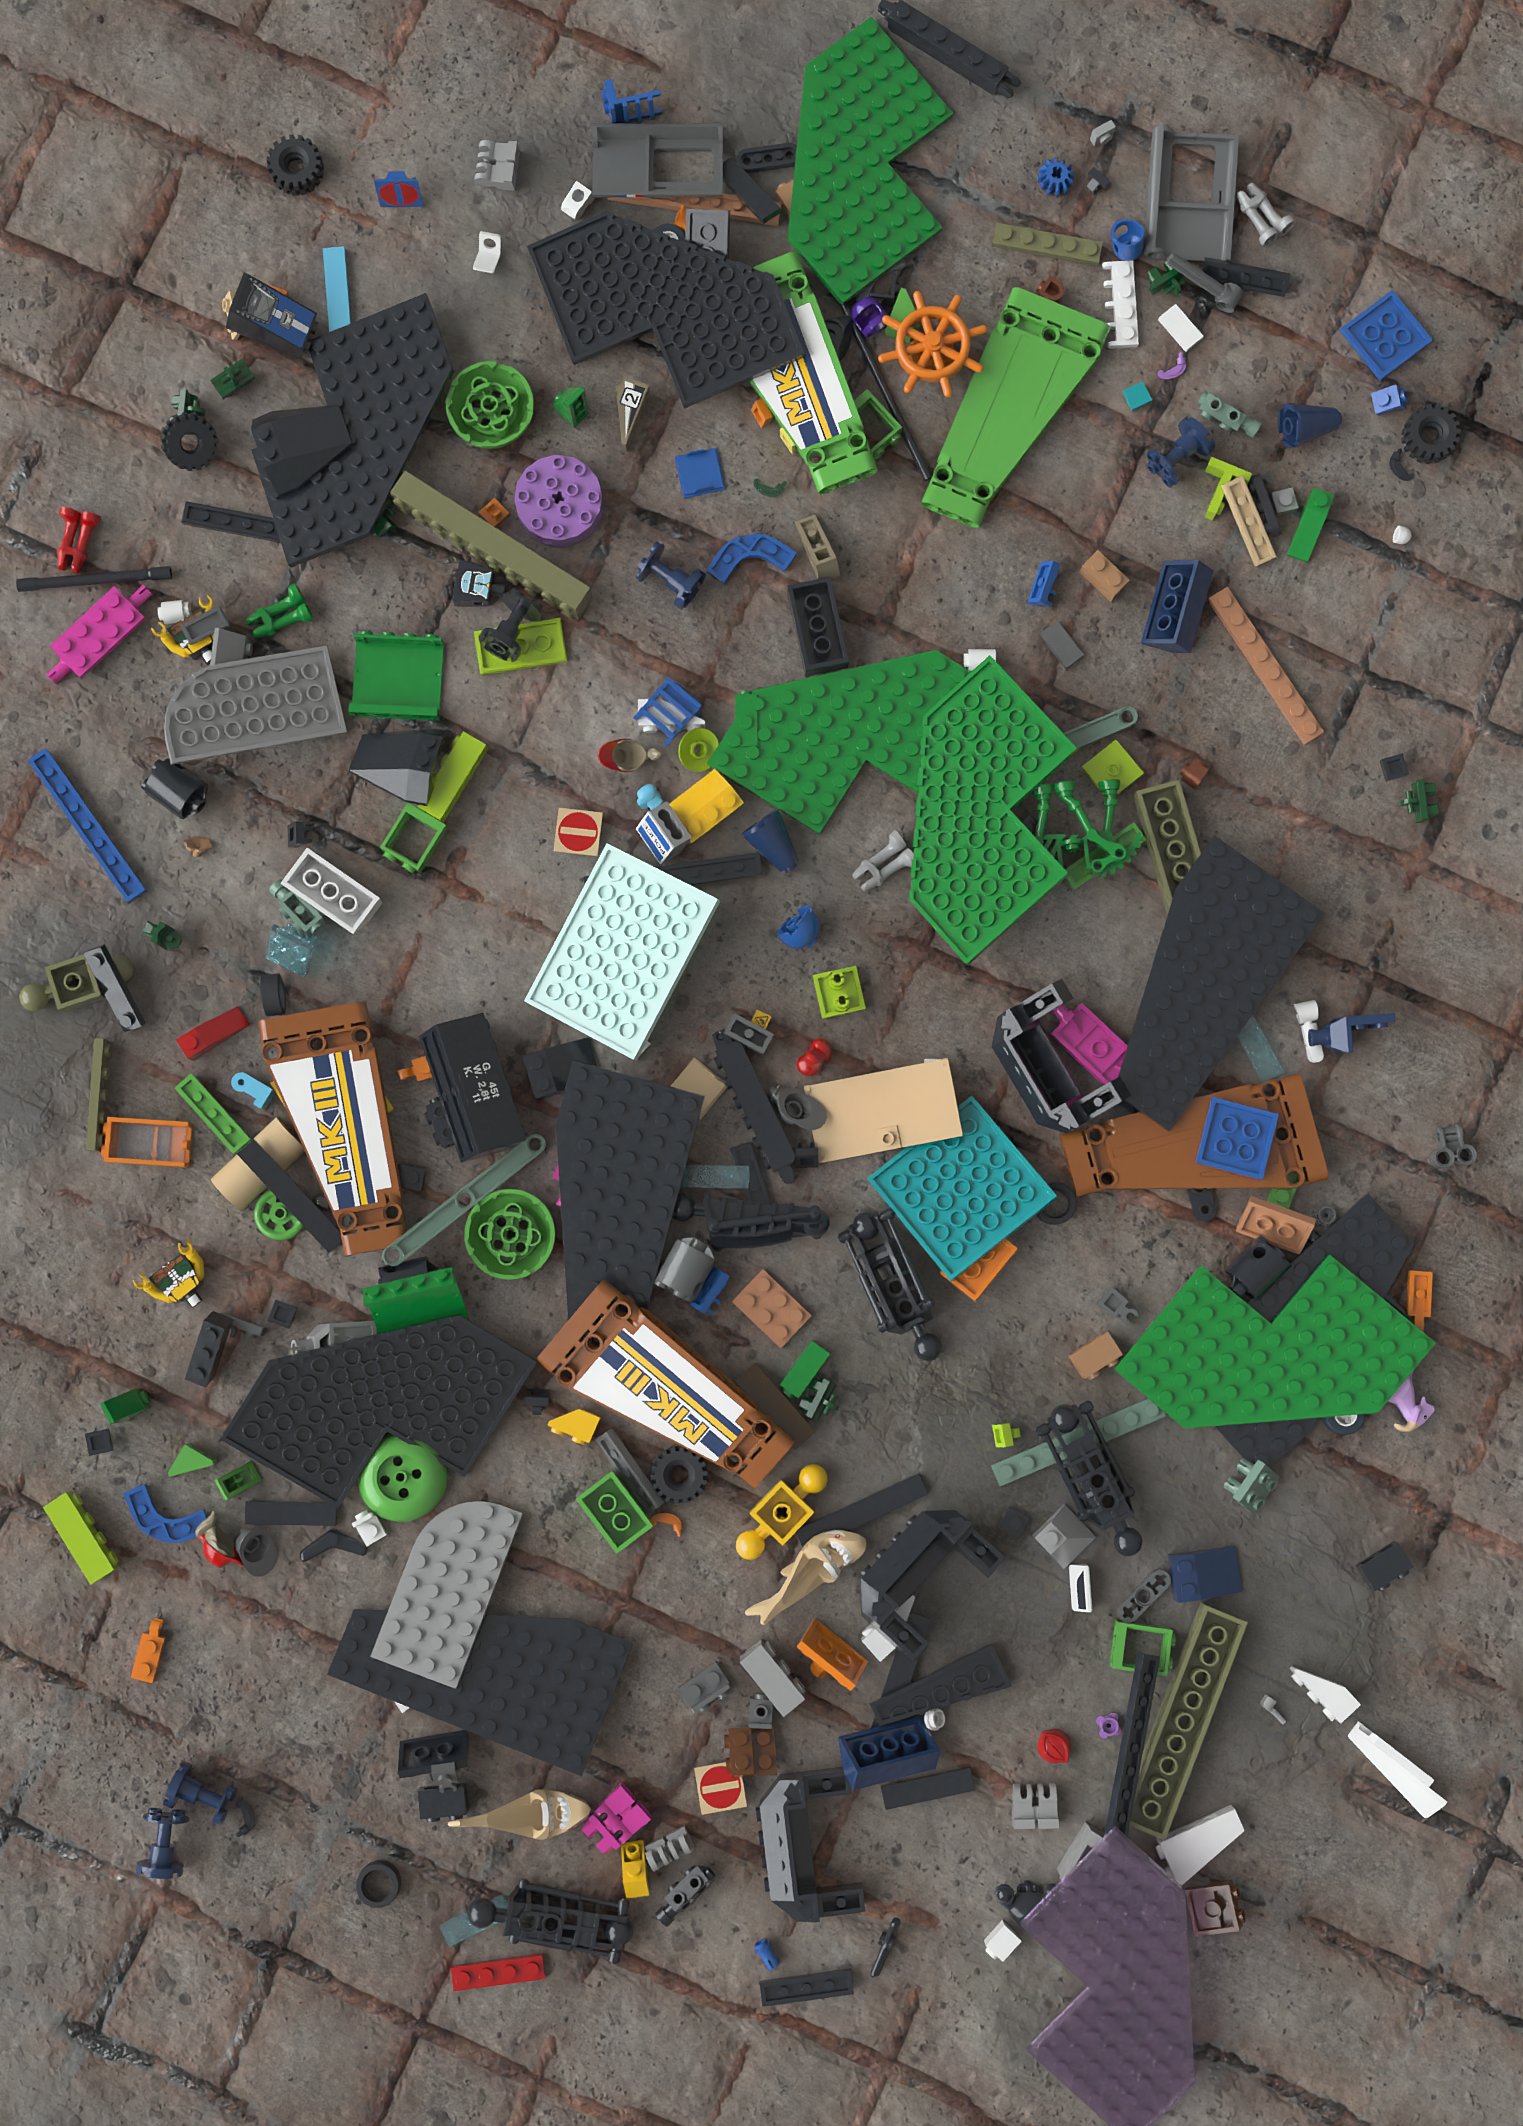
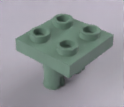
M1242 1458L1240 1462L1246 1467L1238 1463L1237 1470L1247 1475L1243 1483L1232 1476L1229 1477L1227 1480L1234 1486L1225 1482L1224 1489L1233 1493V1498L1255 1515L1257 1510L1264 1506L1268 1494L1276 1488L1280 1477L1260 1460L1253 1464Z

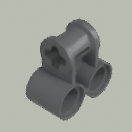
M1459 1123L1444 1128L1436 1126L1435 1136L1439 1149L1433 1150L1429 1156V1162L1434 1168H1447L1453 1163L1458 1166L1472 1164L1476 1160V1149L1471 1145H1464L1463 1130ZM1462 1149L1468 1153L1466 1161L1460 1158ZM1440 1152L1446 1156L1444 1164L1438 1161V1154Z

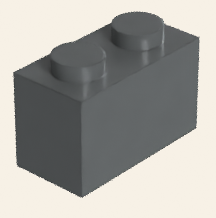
M735 1013L724 1032V1035L730 1037L731 1040L741 1043L746 1048L762 1056L765 1055L774 1038L773 1033Z

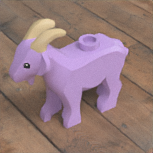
M1413 1371L1388 1400V1402L1396 1404L1407 1421V1425L1394 1424V1427L1402 1432L1415 1430L1434 1412V1407L1426 1403L1424 1396L1420 1404L1415 1405V1393L1412 1383Z

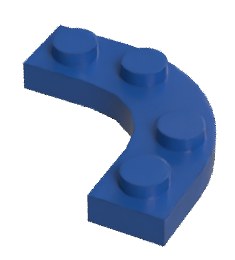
M768 535L738 536L730 540L719 550L706 569V573L722 584H725L734 569L743 560L748 558L763 559L785 573L797 556V552Z
M147 1484L123 1493L131 1515L138 1527L148 1536H152L162 1542L177 1543L197 1537L196 1528L202 1521L208 1518L205 1509L183 1518L172 1519L165 1517L154 1505Z

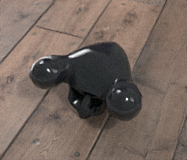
M1026 1880L1017 1886L1015 1894L1010 1885L1000 1884L996 1887L994 1895L997 1902L1009 1911L1022 1929L1032 1932L1042 1924L1049 1911L1061 1901L1063 1892L1058 1884L1050 1883L1043 1889L1042 1894L1038 1885L1030 1880Z

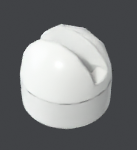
M1397 526L1393 534V542L1397 544L1409 542L1412 537L1411 531L1406 527Z

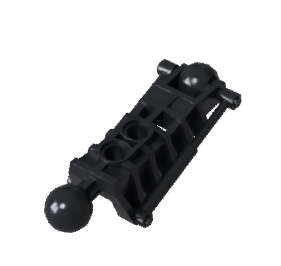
M678 1194L672 1216L674 1220L679 1222L688 1221L693 1216L706 1217L711 1247L716 1252L724 1248L741 1249L771 1246L803 1236H812L814 1239H820L830 1226V1218L827 1213L817 1205L811 1207L794 1206L792 1203L761 1205L760 1202L749 1200L711 1198L710 1194L704 1195L703 1203L695 1202L690 1195Z
M888 1208L880 1212V1215L877 1211L874 1213H859L855 1216L853 1223L849 1225V1230L847 1229L838 1234V1239L843 1244L846 1243L860 1274L859 1279L879 1322L877 1326L879 1332L884 1333L888 1331L902 1335L912 1330L916 1338L914 1352L917 1357L923 1361L935 1360L942 1351V1344L939 1338L932 1333H928L924 1326V1323L934 1319L930 1309L935 1307V1302L928 1297L909 1252H906L892 1221L895 1218L894 1211ZM884 1222L888 1223L889 1228L893 1234V1238H891ZM880 1231L885 1242L868 1250L863 1240L873 1239ZM852 1237L854 1238L861 1252V1254L858 1256L851 1243ZM894 1241H896L901 1253L898 1252ZM861 1258L866 1267L865 1271L863 1270L862 1265L859 1261V1259ZM891 1262L893 1263L897 1274L894 1273L890 1265ZM883 1266L886 1267L890 1276L885 1280H882L878 1269ZM893 1281H899L902 1284L901 1292L893 1290ZM903 1301H909L912 1304L911 1312L903 1310ZM882 1306L884 1307L885 1312H886V1314H887L888 1317L885 1316V1313H884V1311H883V1309H882Z
M1087 1400L1080 1404L1079 1407L1076 1404L1072 1406L1066 1404L1059 1405L1052 1411L1051 1417L1047 1418L1048 1423L1039 1425L1035 1431L1038 1436H1044L1058 1465V1471L1079 1511L1077 1515L1079 1520L1082 1522L1088 1520L1101 1530H1106L1113 1526L1116 1532L1114 1546L1118 1553L1123 1556L1136 1555L1142 1548L1143 1539L1138 1530L1128 1527L1125 1519L1134 1515L1130 1497L1135 1495V1490L1128 1485L1108 1442L1105 1441L1091 1413L1094 1410L1092 1402ZM1082 1414L1087 1415L1093 1429L1089 1430ZM1080 1424L1085 1436L1066 1445L1060 1433H1070ZM1051 1430L1059 1443V1446L1056 1448L1049 1435ZM1095 1434H1096V1436H1097V1438H1098L1100 1444H1096V1442H1095V1440H1094V1438H1093V1436H1094ZM1059 1452H1063L1066 1458L1064 1462H1062L1058 1454ZM1092 1456H1095L1099 1465L1096 1468H1093L1089 1460ZM1085 1461L1089 1471L1081 1475L1076 1464ZM1068 1467H1070V1469H1071V1471H1072V1473H1073L1072 1476H1071V1474H1070V1472H1069V1470H1068ZM1100 1474L1102 1477L1101 1484L1093 1486L1091 1483L1092 1477ZM1075 1483H1078L1081 1489L1080 1491H1078ZM1105 1495H1111V1505L1103 1506L1102 1498ZM1082 1498L1086 1499L1089 1506L1086 1507Z
M525 1878L519 1880V1884L509 1895L507 1909L497 1908L490 1899L477 1898L469 1905L467 1911L470 1923L478 1928H486L493 1922L504 1923L502 1936H509L511 1944H517L520 1941L569 1952L574 1950L609 1957L608 1961L611 1964L620 1962V1950L625 1949V1944L633 1936V1925L630 1921V1915L626 1914L630 1904L628 1899L621 1898L618 1902L583 1896L577 1892L532 1884ZM583 1902L593 1903L594 1906L584 1905ZM600 1905L617 1908L618 1912L600 1910ZM565 1913L577 1915L576 1924L564 1922ZM531 1914L534 1916V1919L531 1923L522 1922L523 1917ZM553 1917L557 1919L555 1925H545L548 1918ZM599 1919L609 1920L604 1929L606 1939L596 1938ZM595 1947L608 1948L610 1951L595 1949Z

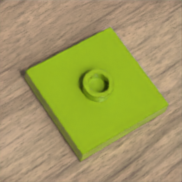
M1117 740L1113 741L1081 767L1099 790V782L1119 779L1120 788L1117 790V795L1144 774Z

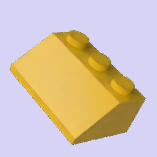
M714 769L669 805L692 838L688 844H692L744 802L732 786Z

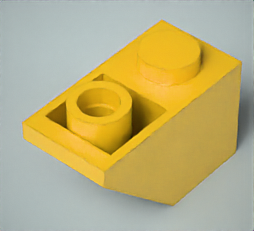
M580 1408L550 1420L548 1426L552 1427V1432L561 1436L564 1433L573 1436L572 1441L584 1445L585 1442H591L601 1417Z
M644 1840L624 1842L621 1845L626 1899L649 1896Z

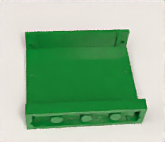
M369 631L353 634L356 641L353 696L352 703H349L348 711L352 717L440 721L444 642L442 638L434 634H427L426 637H417L413 633L395 636L391 632L373 635Z
M452 1267L362 1288L364 1307H369L378 1333L457 1314L470 1320Z

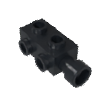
M694 1865L684 1873L686 1877L680 1883L677 1881L668 1889L669 1893L664 1897L668 1904L655 1912L656 1917L664 1926L668 1927L675 1920L674 1917L679 1912H683L692 1905L715 1881L716 1875L708 1866Z

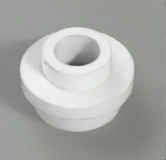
M936 1708L925 1712L924 1721L927 1728L931 1731H936L943 1727L945 1715L942 1710Z

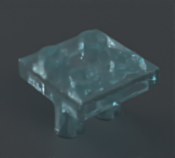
M290 923L286 924L284 929L274 924L269 932L265 958L293 973L305 977L309 972L313 948L317 945L318 938L315 935L311 939L306 935L304 938L297 936L298 932Z

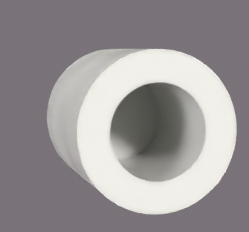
M968 649V654H964V667H968V671H973L989 655L996 661L995 649Z

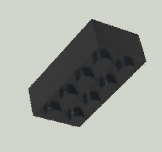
M831 577L787 585V596L805 677L848 668L849 659Z

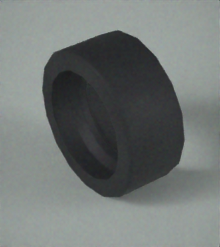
M280 973L261 975L260 992L265 1015L267 1017L284 1015L286 1012V998Z
M1048 1183L1047 1185L1052 1190L1059 1191L1066 1196L1068 1201L1065 1213L1058 1217H1051L1043 1210L1036 1216L1042 1222L1049 1225L1065 1223L1073 1216L1076 1210L1077 1200L1075 1194L1063 1183Z
M376 1860L368 1863L361 1870L356 1880V1892L359 1899L365 1905L372 1908H382L389 1905L396 1898L401 1888V1876L398 1869L385 1860ZM376 1870L386 1872L392 1880L390 1892L381 1898L371 1896L365 1887L367 1876Z

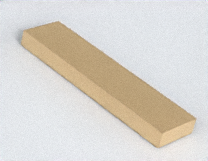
M1239 476L1221 485L1254 566H1259L1277 557L1244 477Z

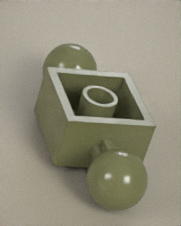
M84 955L45 967L50 985L43 987L40 984L31 983L23 987L19 995L21 1005L31 1012L44 1009L49 999L52 998L55 999L57 1009L65 1013L106 999ZM123 955L112 956L124 982H127L134 973L132 961ZM76 979H78L79 984L77 987H74L73 984H75Z

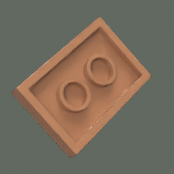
M1251 1196L1235 1232L1254 1239L1262 1235L1271 1245L1300 1255L1315 1226L1316 1219Z
M763 1269L732 1301L780 1348L812 1316Z

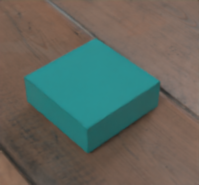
M1143 381L1122 392L1132 412L1152 402V398Z

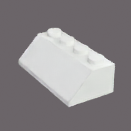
M306 848L281 882L284 887L353 935L371 920L382 905L378 896L308 848Z

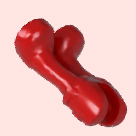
M60 507L59 515L65 521V532L61 546L57 550L58 569L66 571L70 555H74L72 572L79 574L85 560H87L86 551L93 529L100 524L101 516L82 511L81 514L75 509ZM81 520V530L77 547L73 548L74 538L76 535L79 522Z
M823 1038L813 1040L810 1049L805 1055L799 1057L796 1062L798 1071L804 1076H814L822 1072V1063H829L832 1057L830 1043Z

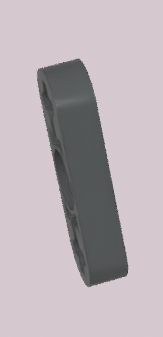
M1162 1569L1153 1570L1118 1605V1617L1123 1622H1134L1170 1586V1575ZM1157 1574L1159 1576L1164 1574L1163 1581L1165 1583L1163 1585L1158 1583L1154 1587L1158 1591L1154 1594L1153 1590L1146 1586V1584L1149 1582L1150 1585H1153L1157 1581L1155 1576ZM1142 1589H1146L1150 1593V1598L1147 1602H1140L1137 1598L1138 1592ZM1133 1598L1141 1608L1138 1610L1135 1606L1131 1610L1133 1614L1131 1617L1127 1615L1123 1617L1124 1611L1122 1609L1124 1607L1130 1608L1133 1605L1130 1600Z

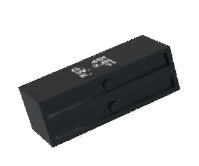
M484 1013L439 1023L421 1034L419 1038L460 1162L464 1163L503 1152L526 1141L525 1129L520 1123L518 1108L513 1102L511 1087L506 1081L504 1066L499 1060L497 1045L492 1039L490 1024L485 1018Z

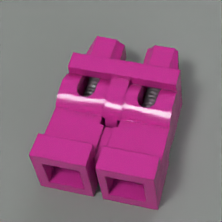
M623 1782L589 1814L588 1820L582 1827V1831L589 1838L597 1831L603 1835V1838L596 1843L597 1848L602 1854H606L613 1848L615 1850L618 1849L643 1825H646L652 1817L639 1800L635 1802L636 1797Z

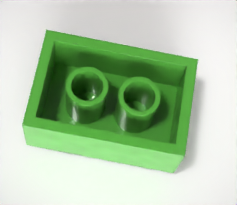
M614 1469L576 1498L577 1502L616 1554L654 1526L653 1521Z

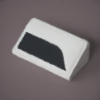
M1086 1564L1069 1565L1072 1609L1074 1611L1091 1612L1092 1598L1089 1566Z

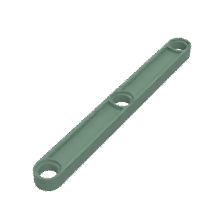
M1123 707L1066 731L1063 734L1077 749H1081L1132 727L1137 721L1138 714L1132 707ZM1130 712L1133 715V721L1125 723L1121 718L1122 713Z
M532 1134L526 1138V1141L516 1145L387 1246L382 1253L383 1261L387 1265L396 1266L407 1259L538 1156L545 1149L546 1143L541 1135ZM532 1138H537L541 1142V1146L537 1151L529 1147V1141ZM462 1193H467L471 1198L467 1206H462L458 1201ZM391 1249H395L399 1253V1259L396 1262H390L387 1259V1252Z

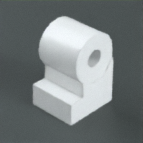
M576 181L563 201L561 210L574 220H578L595 198H592V192Z

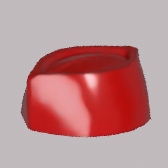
M1059 1729L1044 1730L1038 1739V1753L1048 1763H1068L1071 1752L1070 1738Z

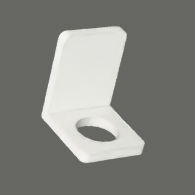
M481 231L479 233V252L473 269L494 273L501 256V235ZM490 238L495 241L496 246L488 247L484 240Z

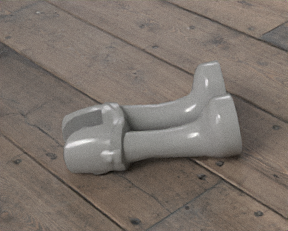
M1250 183L1247 186V191L1252 199L1243 191L1237 192L1235 197L1241 207V211L1247 214L1258 230L1260 244L1263 247H1267L1274 243L1278 236L1281 238L1295 225L1296 220L1291 215L1282 218L1268 201L1267 194L1254 183ZM1260 208L1273 228L1268 226L1256 209Z
M896 830L889 835V844L872 858L862 861L861 865L852 874L855 880L865 875L868 871L874 876L861 886L864 892L876 886H881L886 878L905 866L912 867L914 853L907 848L881 870L877 869L884 861L907 847Z

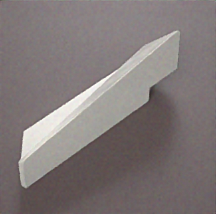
M1359 1721L1348 1734L1349 1739L1424 1818L1430 1817L1446 1805L1447 1801L1429 1788L1434 1779Z

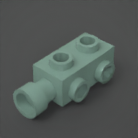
M1206 391L1203 392L1198 400V403L1201 404L1199 409L1202 410L1200 415L1210 421L1213 418L1221 422L1219 426L1228 432H1231L1232 429L1237 431L1238 428L1246 431L1245 434L1253 438L1262 424L1259 420L1249 418ZM1213 400H1216L1218 403L1215 409L1211 407ZM1232 411L1236 413L1234 420L1229 417Z
M282 879L275 881L270 886L269 892L275 898L280 899L277 902L280 906L278 909L279 913L286 920L290 918L294 922L292 926L300 935L304 933L310 938L320 933L326 925L323 919L325 914L281 884Z

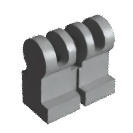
M490 140L480 141L479 150L481 152L478 153L477 157L480 163L476 165V171L479 173L475 174L474 182L483 187L492 186L497 189L515 191L520 156L517 141H508V143H496Z
M1055 1783L1048 1784L1047 1796H1044L1043 1784H1037L1035 1796L1038 1805H1032L1034 1794L1031 1784H1026L1024 1796H1021L1020 1784H1013L1012 1826L1014 1829H1035V1821L1038 1829L1059 1828Z
M685 1825L666 1834L667 1843L662 1836L645 1845L647 1851L645 1856L653 1872L664 1865L670 1864L673 1861V1857L675 1860H678L694 1850L695 1845Z

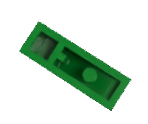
M582 387L568 388L564 393L560 392L554 400L555 412L573 428L589 413L585 390Z
M1317 488L1312 489L1307 497L1287 556L1306 563L1308 562L1331 506L1333 494Z
M140 1388L130 1390L100 1403L110 1424L129 1421L151 1408L148 1394L145 1390L141 1391Z

